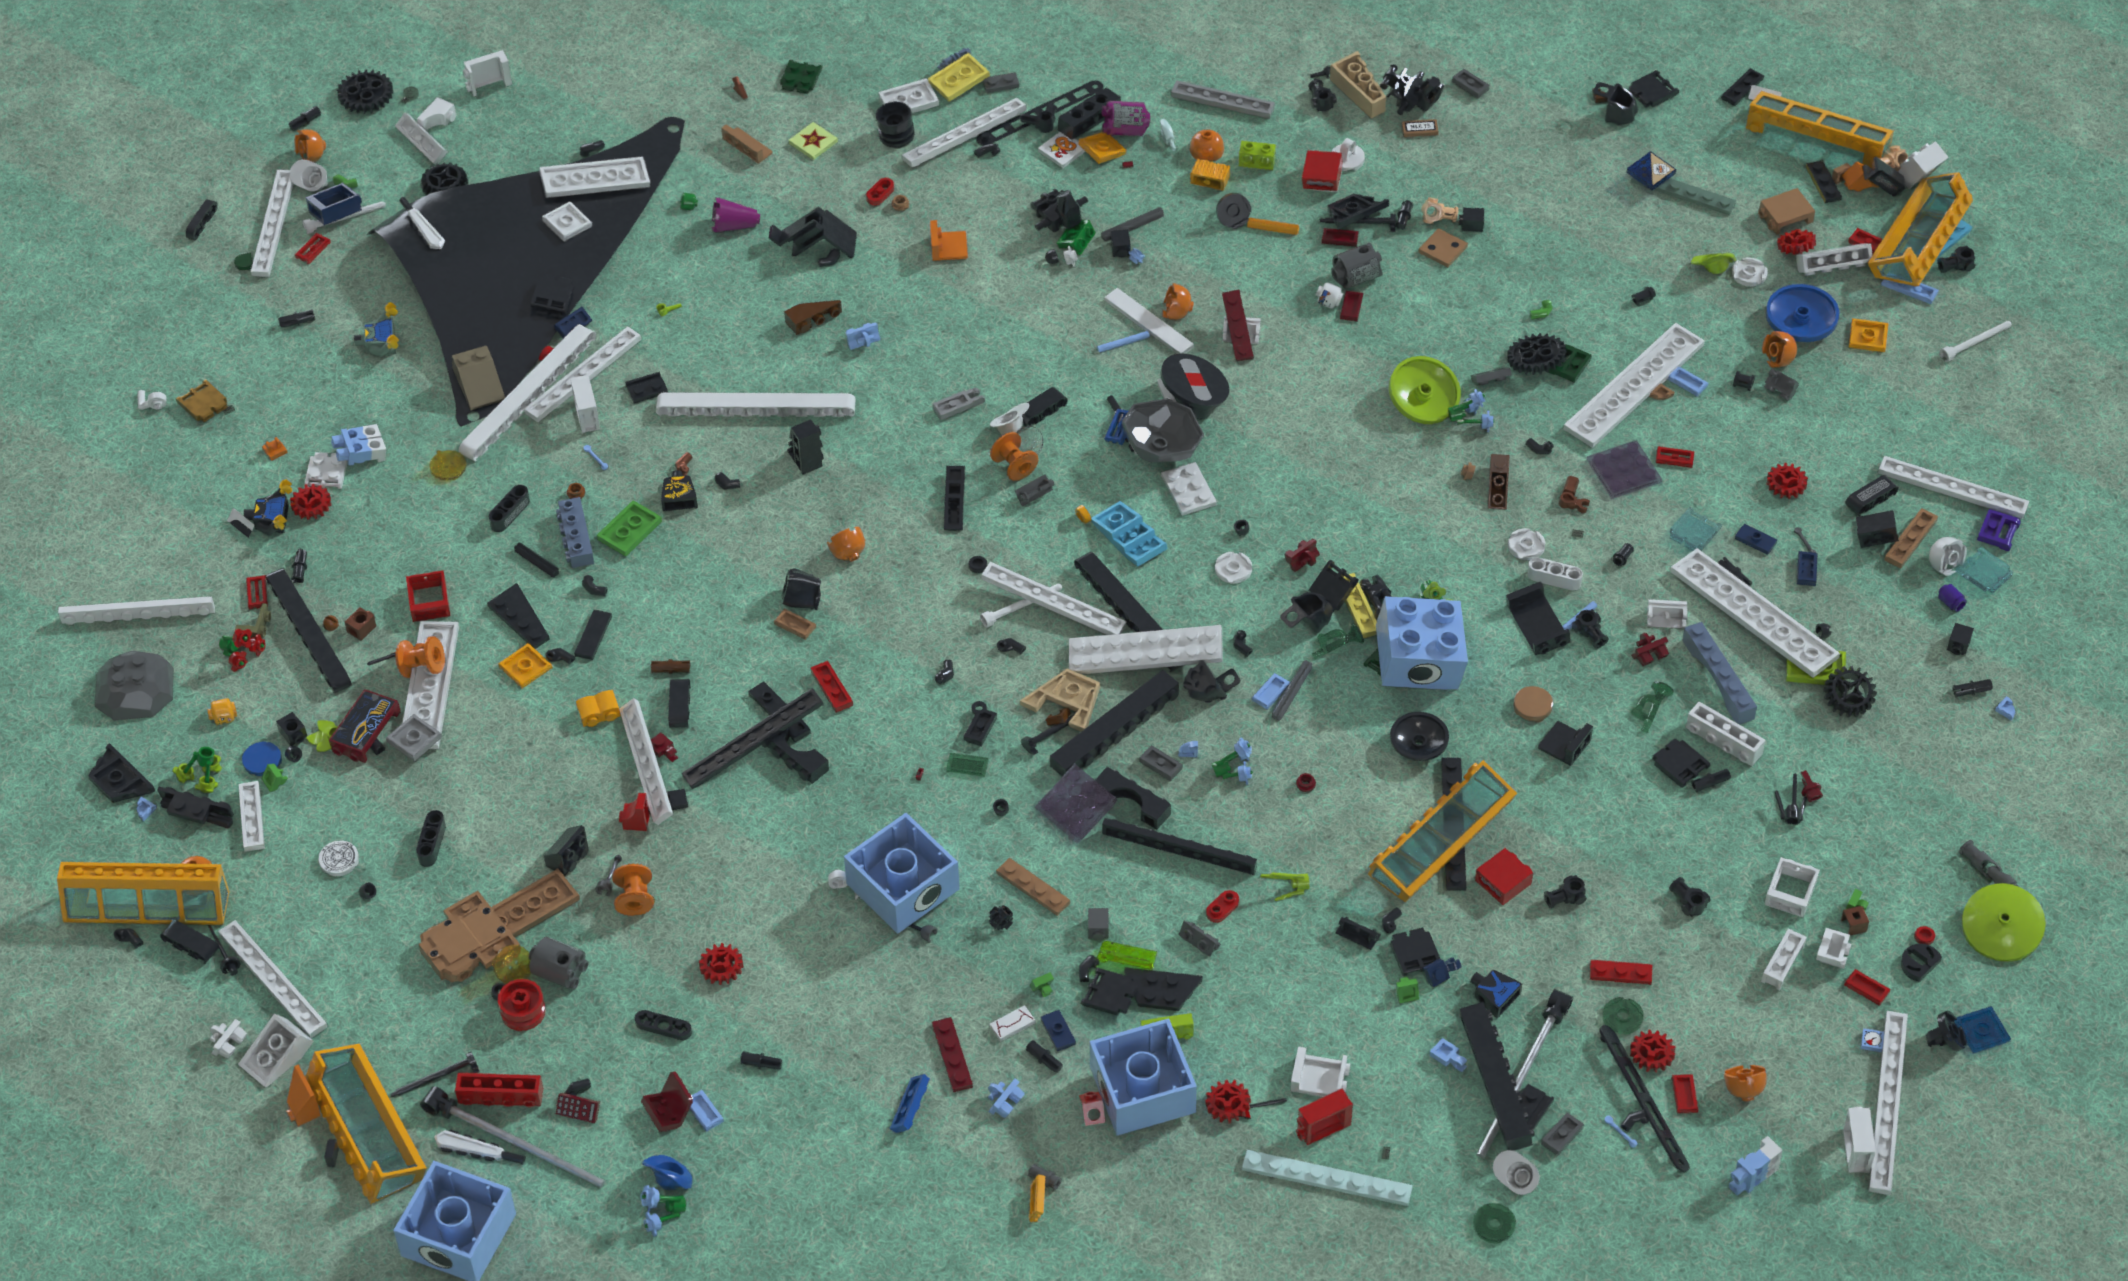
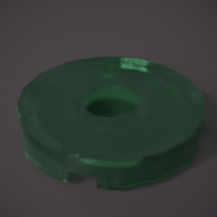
M1623 997L1611 999L1605 1004L1602 1012L1605 1025L1611 1027L1618 1034L1636 1032L1643 1023V1010L1632 999L1627 1000L1623 999ZM1619 1012H1625L1629 1015V1017L1626 1019H1621L1618 1017L1617 1014Z
M1485 1204L1474 1215V1230L1486 1242L1501 1243L1511 1238L1515 1232V1216L1508 1207L1502 1204ZM1496 1219L1500 1222V1225L1492 1227L1489 1221Z

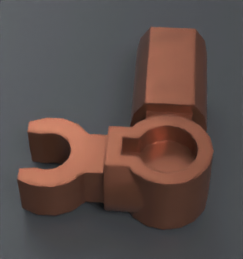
M1568 476L1559 499V506L1564 509H1577L1581 513H1586L1588 508L1582 505L1589 506L1590 500L1585 498L1577 499L1575 497L1579 479L1574 476Z

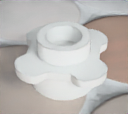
M1068 246V250L1064 251V258L1067 265L1072 264L1075 267L1077 254L1075 250L1072 251L1071 247Z

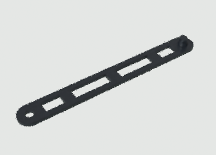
M1097 80L1090 81L1024 114L1035 112L1038 115V113L1044 111L1042 108L1048 104L1055 103L1066 97L1070 102L1058 107L1057 113L1103 90V83ZM1084 88L1089 92L1079 98H1076L1074 93ZM1021 115L979 134L976 141L980 145L991 144L1032 124L1025 123L1014 128L1011 123L1021 119ZM1000 128H1004L1007 131L998 137L992 134V132Z
M1602 1025L1599 1028L1600 1040L1606 1043L1642 1110L1646 1113L1647 1119L1671 1162L1679 1171L1687 1172L1690 1169V1165L1617 1034L1611 1027ZM1613 1045H1617L1622 1056L1617 1054ZM1625 1066L1629 1067L1643 1093L1638 1091ZM1645 1103L1650 1104L1663 1130L1659 1129ZM1666 1140H1670L1676 1152H1672Z

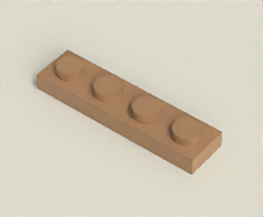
M1921 508L1898 538L1899 541L1895 542L1885 555L1884 560L1901 569L1935 525L1938 516Z
M1008 858L996 870V874L1056 916L1070 904V899L1011 858Z

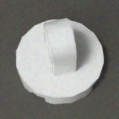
M1346 138L1342 144L1337 145L1331 151L1342 153V171H1355L1364 164L1365 153L1356 145L1355 141Z

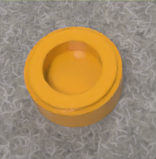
M1083 505L1075 508L1077 517L1084 524L1091 521V516Z

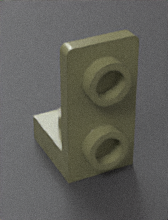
M262 604L255 626L236 625L235 630L250 629L252 632L250 638L255 637L257 634H260L261 638L265 637L266 623L271 620V611L268 610L267 604Z

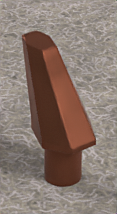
M739 77L732 78L735 85L733 89L743 99L748 98L745 87L740 82Z

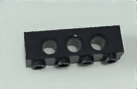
M1107 87L1098 91L1095 95L1085 99L1066 113L1061 114L1058 117L1057 130L1071 140H1074L1104 121L1102 107L1106 106L1108 101H1121V97Z

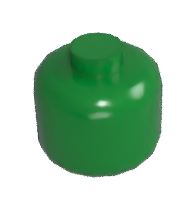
M682 193L680 200L681 209L693 210L695 206L697 207L698 200H696L695 194Z

